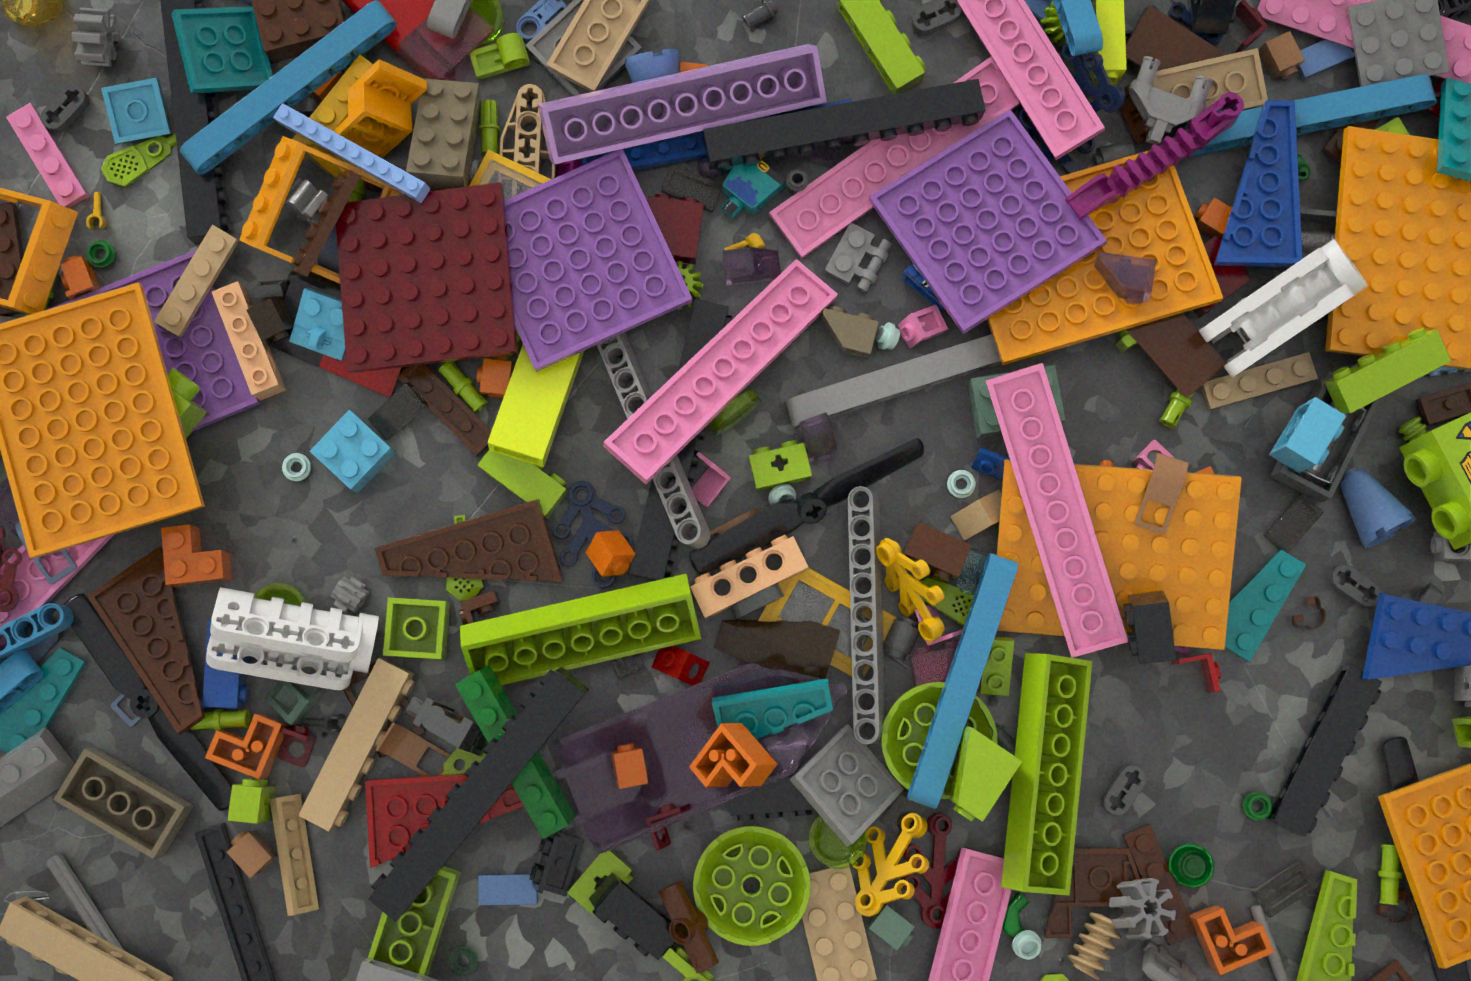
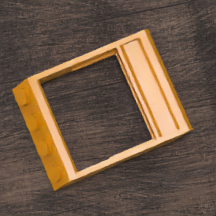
M282 136L280 143L276 146L271 165L264 175L261 189L253 201V208L248 220L243 225L239 241L292 263L293 257L268 247V243L306 153L338 166L339 170L343 172L351 170L360 175V179L382 188L383 191L380 198L405 194L355 166ZM317 264L313 265L311 272L340 284V274Z
M0 188L1 200L40 208L8 300L0 298V307L32 315L43 311L78 212L49 200Z

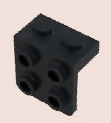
M559 831L545 839H541L539 852H541L542 856L539 864L534 863L529 880H532V886L536 892L543 893L545 890L567 896L584 839Z

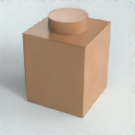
M1290 31L1266 41L1259 49V56L1272 81L1281 76L1283 80L1294 76L1299 72V66L1305 61Z
M256 830L248 833L242 831L230 842L233 847L227 851L228 855L249 878L259 875L278 857V854Z

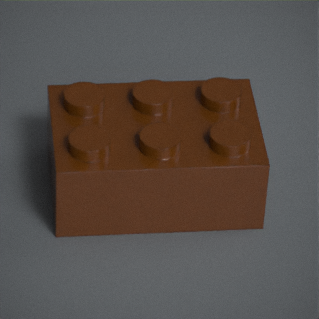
M251 0L264 52L272 63L300 56L347 20L342 0Z

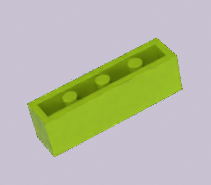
M838 0V11L892 94L906 92L923 81L926 70L924 62L918 55L915 56L913 54L908 37L905 33L900 34L895 26V17L890 10L886 11L881 4L882 0Z
M1416 329L1407 334L1408 339L1402 342L1399 340L1383 346V352L1377 355L1372 353L1357 360L1358 364L1354 367L1349 368V366L1334 371L1332 373L1333 377L1324 382L1336 409L1341 413H1352L1451 362L1438 330Z

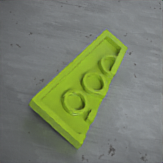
M1325 870L1296 981H1351V977L1354 976L1355 964L1352 963V946H1355L1356 934L1353 933V919L1356 918L1357 879Z

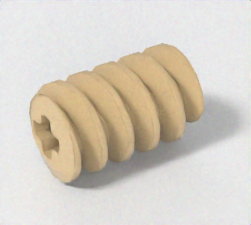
M1090 912L1089 916L1095 923L1084 924V927L1090 933L1089 935L1079 934V938L1084 942V945L1074 944L1073 947L1079 954L1078 956L1069 954L1068 958L1075 968L1099 980L1100 978L1094 970H1105L1104 965L1099 960H1110L1111 957L1105 951V948L1114 950L1116 946L1110 939H1120L1121 935L1117 932L1111 919L1100 913Z

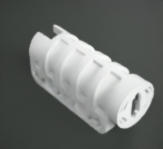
M1333 239L1199 330V333L1207 343L1209 341L1215 343L1231 331L1233 333L1237 331L1245 343L1243 345L1244 349L1226 361L1227 364L1224 365L1226 371L1233 378L1368 287V284L1342 247Z
M220 587L211 619V636L206 653V662L211 668L332 690L346 689L351 682L353 671L368 673L379 616L360 613L359 617L342 614V609L331 608L330 612L313 609V604L304 602L301 603V606L285 604L282 598L272 597L271 601L254 598L255 593ZM223 653V656L219 657L217 654ZM246 656H252L256 658L258 662L254 664L245 663L242 660V658ZM264 660H267L266 665H263ZM277 663L283 664L282 667H277ZM293 665L296 666L295 670H292ZM303 667H312L317 672L306 674L301 669ZM341 674V678L335 677V675Z

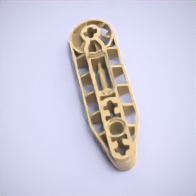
M526 84L518 91L501 135L500 155L514 158V162L542 175V159L550 158L548 151L543 150L544 131L537 104L545 103L546 100L544 93L539 87L533 84ZM530 97H535L532 101L533 112L529 110L527 103L530 101ZM528 123L537 125L531 132L523 130L524 126ZM509 131H515V148L505 150V141ZM527 143H530L533 152L530 153L529 158L524 157L528 152ZM552 163V179L556 178V164ZM513 172V179L503 177V174L499 173L498 182H501L502 185H513L512 197L520 194V186H523L522 192L531 189V187L514 180L515 172Z

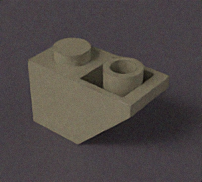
M830 306V309L824 308L821 320L840 351L845 354L869 359L879 321L873 320V316L864 313H857V316L847 314L845 309L836 306Z

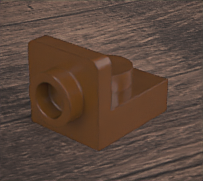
M493 590L461 601L463 609L459 610L463 625L477 622L474 615L476 611H478L479 615L494 611V605L501 603L498 593Z

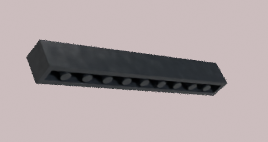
M160 0L187 238L196 245L201 244L212 225L226 233L231 230L230 218L228 214H225L224 204L228 203L226 188L222 187L221 177L225 176L223 162L207 173L199 175L180 153L181 146L187 140L218 118V112L212 103V97H215L216 92L194 94L190 92L171 14L174 9L205 8V5L201 0Z
M979 79L706 128L703 129L702 139L709 170L716 169V171L721 172L733 168V165L738 164L754 166L759 164L760 160L765 159L781 161L792 154L799 153V156H808L814 154L815 150L826 148L827 151H835L841 149L846 144L853 143L854 146H862L874 139L881 138V141H889L897 138V135L906 133L909 136H916L924 133L925 130L933 128L936 131H943L951 128L952 125L960 123L963 126H970L981 120L986 109Z
M695 299L678 371L732 320L733 316L728 315V306ZM706 427L677 454L691 488L694 481L693 478H689L691 467L697 468L699 457L696 454L700 451L696 450L698 439H704ZM672 477L668 481V489L674 486L676 477ZM652 479L634 551L636 555L632 560L629 574L656 581L665 579V577H671L674 561L669 559L672 549L677 550L679 539L675 534ZM683 503L680 504L678 509L679 514H682L686 510V506Z
M561 666L555 672L550 669L539 682L543 685L537 694L531 692L520 705L524 708L522 713L518 717L512 715L501 728L505 731L503 736L499 740L494 737L483 750L486 754L484 759L480 763L475 760L466 770L464 775L468 778L461 786L456 783L445 797L449 801L443 809L440 806L435 808L427 818L430 822L429 826L424 831L419 828L408 841L412 845L406 853L400 851L389 864L393 867L391 872L387 876L382 873L373 883L371 888L375 891L368 899L394 922L404 915L589 691V688L564 667Z

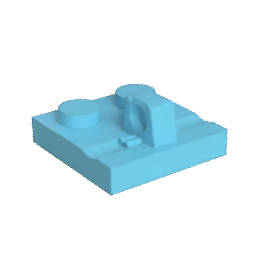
M159 78L101 88L115 144L172 134Z
M308 287L304 288L289 342L341 361L344 360L346 351L342 299Z

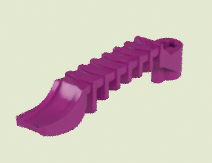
M1231 92L1223 94L1215 103L1191 120L1186 130L1179 128L1173 138L1165 137L1160 146L1152 145L1147 154L1139 153L1135 161L1128 159L1123 168L1117 164L1114 166L1109 177L1105 173L1094 177L1067 196L1065 199L1066 203L1071 206L1077 218L1081 220L1095 210L1107 204L1115 203L1121 197H1126L1130 191L1139 189L1147 181H1152L1159 173H1165L1172 165H1178L1180 160L1185 157L1189 158L1198 149L1202 150L1217 135L1231 128L1244 108L1242 98Z

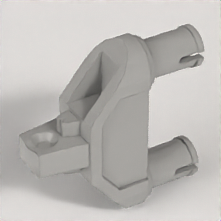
M1144 56L1137 79L1133 80L1130 84L1129 94L1141 117L1146 121L1145 125L1150 127L1146 142L1157 145L1160 144L1164 132L1169 134L1172 128L1190 122L1207 109L1205 102L1213 80L1207 78V81H1205L1206 76L1197 75L1190 97L1185 99L1155 88L1153 81L1161 61L1155 59L1152 62L1153 57Z

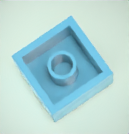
M1316 397L1297 407L1269 455L1298 473L1312 469L1317 464L1321 465L1330 452L1327 447L1331 440L1335 441L1344 429L1342 422L1346 415Z
M348 410L310 450L319 461L357 494L397 453L351 410Z

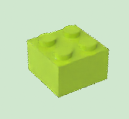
M388 597L383 656L446 660L451 603L447 601Z

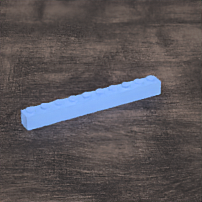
M283 103L273 117L281 126L419 203L423 202L430 191V187L422 180Z

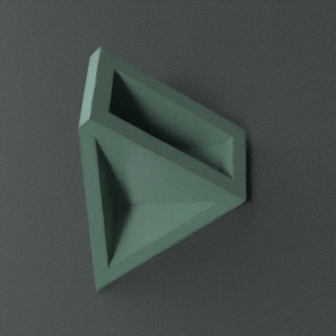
M278 680L265 699L287 723L301 725L327 689Z

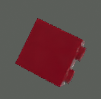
M655 194V197L648 196L647 202L675 262L682 261V264L696 265L704 204L699 203V200L694 198H683L681 201L671 199V196L666 194Z
M1214 236L1204 244L1223 295L1222 301H1224L1248 283L1250 279L1248 271L1244 266L1214 265L1222 241L1217 236ZM1221 302L1194 309L1192 312L1199 319Z

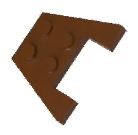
M1074 848L1070 896L1055 895L1044 931L1045 938H1072V907L1109 906L1111 897L1123 896L1120 889H1117L1119 883L1140 879L1129 848Z

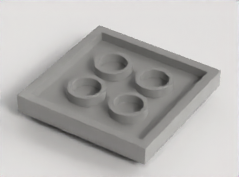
M573 0L525 45L526 50L572 96L590 92L547 69L546 64L584 0ZM631 36L628 38L598 91L625 68L626 58L640 54L643 51L642 46Z
M1376 0L1347 7L1360 87L1427 74L1431 76L1449 72L1438 0Z
M848 723L842 726L789 779L846 847L852 845L904 790L867 745L857 741L854 736V730Z

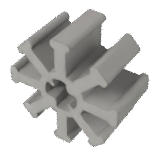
M81 7L80 14H75L73 21L76 23L78 32H72V42H78L74 55L76 60H81V65L111 67V60L117 59L118 53L113 43L119 42V32H113L117 19L115 15H110V9Z
M298 177L291 186L284 206L298 214L297 218L303 223L307 221L310 225L312 223L317 224L322 215L319 213L320 206L329 195L323 190L317 191L311 182L306 179L303 181Z
M1154 878L1136 879L1121 882L1117 885V889H1120L1123 896L1111 897L1109 907L1123 909L1124 914L1117 919H1112V923L1116 929L1128 928L1126 938L1132 940L1151 939L1152 937L1164 936L1168 933V929H1165L1161 921L1175 920L1176 911L1161 908V904L1167 899H1172L1173 895L1169 889L1156 890L1159 880Z

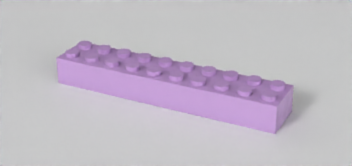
M805 44L537 105L550 161L553 164H559L699 132L706 128L734 124L826 103L827 100L818 48L816 45Z

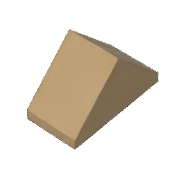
M1000 489L980 498L950 516L963 541L999 522L1002 495Z

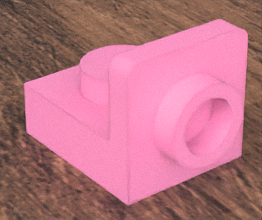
M937 305L911 313L898 323L901 336L909 348H913L920 342L943 334L948 330Z

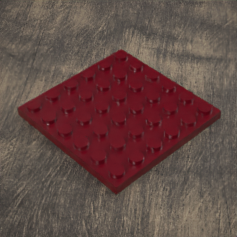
M501 182L430 191L422 203L406 195L347 202L336 222L347 372L358 373L518 353L504 190Z

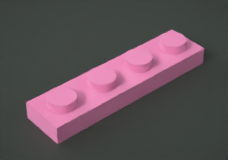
M31 103L6 117L60 205L71 208L89 197L50 131L43 125L36 108Z

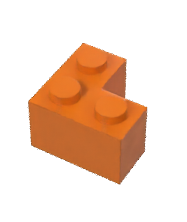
M190 524L161 528L166 585L183 587L232 581L230 552L224 550L202 552L200 528Z
M254 714L245 738L226 730H216L205 758L256 779H266L270 774L286 735L280 732L281 727H289L290 724L266 714Z
M721 723L689 768L706 788L727 787L733 779L740 787L762 786L778 764L743 723Z
M1217 905L1209 906L1189 915L1211 971L1219 975L1275 953L1266 931L1260 923L1251 921L1232 929L1224 908Z

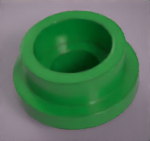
M103 240L91 243L86 252L88 262L99 269L109 267L114 262L116 255L114 247ZM101 251H105V257L98 259V254Z
M1251 792L1244 798L1242 808L1248 818L1262 821L1271 814L1272 802L1262 792ZM1254 801H1259L1261 804V808L1257 812L1252 808Z

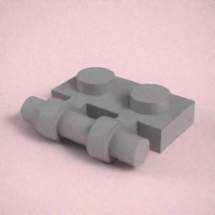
M851 223L848 225L824 273L847 285L850 284L853 276L861 279L857 289L866 293L870 285H874L878 276L876 274L881 264L886 263L889 257L888 251L892 243L882 239L879 246L874 247L871 243L875 234ZM865 254L872 258L867 269L859 267Z
M1149 940L1145 942L1142 950L1145 951L1143 954L1142 970L1151 980L1197 981V975L1189 969L1188 964L1182 960L1177 961L1163 946H1156Z

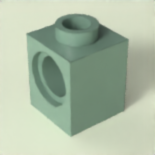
M886 903L882 910L874 915L867 924L871 931L896 950L900 946L905 948L915 935L912 932L915 926Z

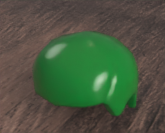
M1187 843L1178 846L1170 855L1168 868L1169 873L1180 885L1196 889L1206 885L1213 877L1215 862L1206 848L1201 845Z

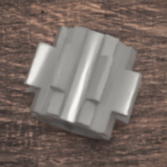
M344 576L337 583L330 596L335 601L333 605L342 609L343 612L348 613L350 610L356 613L362 607L369 594V591L364 589L366 584L355 577L349 579Z

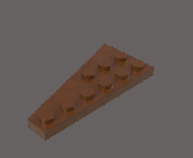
M539 499L374 548L382 575L564 581Z
M159 546L91 592L87 597L176 732L182 735L206 717L174 589L172 586L165 584L163 548Z

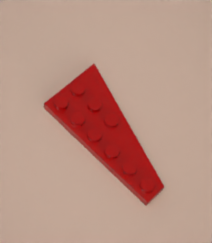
M461 773L367 779L365 781L370 868L395 858L400 851L406 853L412 846L408 843L411 837L419 828L424 831L429 826L430 822L427 820L429 815L437 806L443 809L449 801L445 797L456 783L461 786L468 777ZM512 784L484 816L480 824L524 806Z

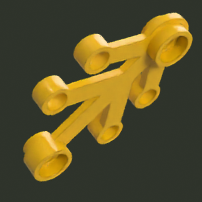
M889 538L881 540L876 547V555L879 561L886 566V577L884 578L886 587L891 592L900 589L898 608L902 615L909 617L917 609L923 619L918 624L921 636L929 643L935 641L942 636L945 627L940 618L931 616L921 596L926 598L931 605H936L944 600L943 591L937 585L929 588L918 581L930 574L929 566L924 560L920 559L914 562L902 554V549L896 541ZM906 569L912 572L913 576L908 574Z
M909 813L902 819V832L888 857H886L884 846L885 832L876 826L867 829L865 838L867 842L872 844L877 876L873 883L869 872L870 857L863 852H856L851 857V865L857 869L861 890L856 896L855 906L861 915L872 917L882 910L885 903L901 898L908 900L913 896L914 886L905 880H899L892 889L884 891L883 889L890 880L913 873L923 874L928 870L929 861L920 854H915L911 856L908 862L897 865L912 838H920L926 833L927 821L924 817L916 813ZM914 820V826L909 829L911 821ZM878 832L877 839L873 840V834ZM861 857H863L864 861L862 865L859 866L858 861ZM921 859L922 865L917 869L916 863ZM906 885L907 891L902 895L901 889ZM870 896V903L866 906V900Z

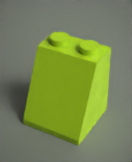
M966 725L956 753L949 800L956 804L953 809L971 822H973L975 817L983 822L1022 761L974 728Z

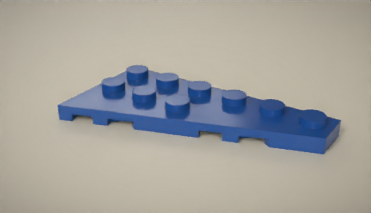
M1266 100L1263 104L1214 265L1293 266L1303 259L1295 101Z
M1379 593L1362 679L1370 680L1471 665V613Z

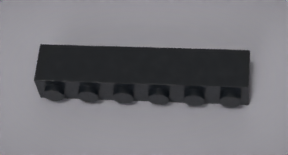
M1352 665L1341 666L1272 805V812L1266 819L1299 836L1306 837L1307 833H1311L1317 824L1316 815L1320 807H1324L1329 800L1330 792L1328 790L1332 782H1336L1343 771L1341 764L1345 756H1349L1356 744L1354 738L1358 730H1362L1368 721V715L1366 714L1370 706L1374 705L1380 697L1381 690L1379 687L1382 681L1378 679H1362L1363 671Z

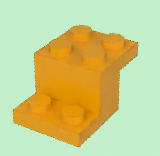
M379 59L348 89V117L333 132L380 158L385 157L412 132L411 104L427 90V80Z

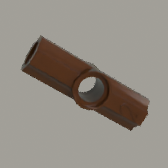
M681 880L658 891L672 920L669 926L670 935L676 943L684 945L696 973L703 972L718 964L719 960L705 933L708 928L707 918L703 912L694 909Z

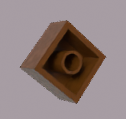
M918 522L912 528L902 554L914 562L920 559L924 560L929 566L930 577L946 583V581H953L959 577L972 545Z

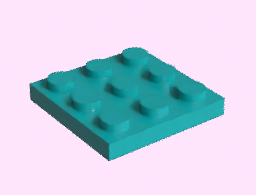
M253 6L173 10L171 15L191 94L255 90L273 76L269 58L264 52Z

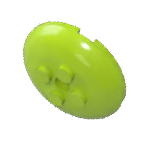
M945 682L925 683L905 692L892 705L884 720L881 736L884 760L895 779L908 790ZM975 695L966 726L974 728L998 744L994 719L987 706ZM956 755L941 799H949Z
M759 826L738 827L718 836L702 853L694 873V899L698 910L706 916L709 928L720 937L740 945H764L789 933L802 918L810 897L809 871L800 851L782 834ZM755 877L759 880L760 887L756 892L751 893L744 889L743 882L747 878Z

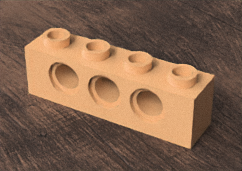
M237 281L212 291L251 395L261 401L286 391L267 340L261 341L247 313V309L253 307L247 289Z
M787 535L778 537L771 541L772 547L764 551L759 547L746 553L747 559L742 562L736 563L735 560H732L720 566L721 572L713 576L708 572L695 578V585L690 588L704 617L708 619L763 589L777 583L779 584L808 570L809 567L794 536L790 538ZM771 555H778L782 558L783 563L778 570L767 568L766 561ZM747 567L754 568L757 573L756 579L751 583H745L741 579V572ZM720 580H727L731 585L730 592L725 596L718 595L715 590V586Z

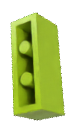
M489 450L478 463L481 470L525 503L539 499L546 519H549L568 493L567 489L564 488L566 482L555 473L548 476L541 470L543 467Z

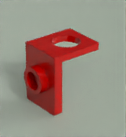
M669 646L659 649L652 668L699 688L710 662L678 647ZM698 663L699 670L697 675L690 678L689 672L691 667Z
M1212 653L1172 661V665L1200 660L1207 692L1214 693L1220 691L1218 679L1221 678V672L1218 663L1213 660Z

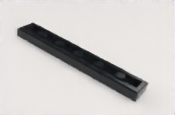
M225 823L196 832L195 836L242 981H276L240 868L227 853L233 846L230 843L231 840Z

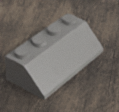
M47 727L0 757V827L60 788L75 764Z

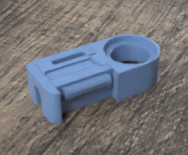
M539 0L517 22V33L522 36L523 42L528 43L566 8V4L562 0ZM527 23H533L537 26V31L531 36L524 35L522 33L523 26Z

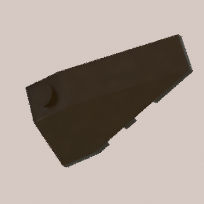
M723 620L714 648L798 684L826 678L840 630L815 621L786 622L784 620H776V622H762L757 620Z

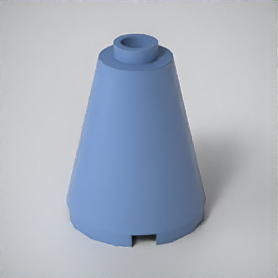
M663 49L662 53L645 52L630 56L625 60V67L632 83L679 73L680 55L678 49Z
M1354 467L1344 473L1340 487L1360 541L1365 549L1367 547L1372 548L1395 536L1394 533L1400 528L1404 530L1416 520L1413 513L1365 469L1358 470L1357 467Z

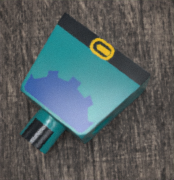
M762 160L754 166H744V164L733 165L722 185V193L729 199L720 209L730 219H734L741 209L753 216L785 189L786 179Z

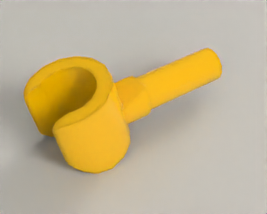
M94 192L93 214L86 218V225L94 230V221L99 218V227L101 229L107 227V220L102 216L100 192Z
M752 233L745 240L724 247L726 254L749 246L751 251L755 253L764 248L765 243L759 234Z

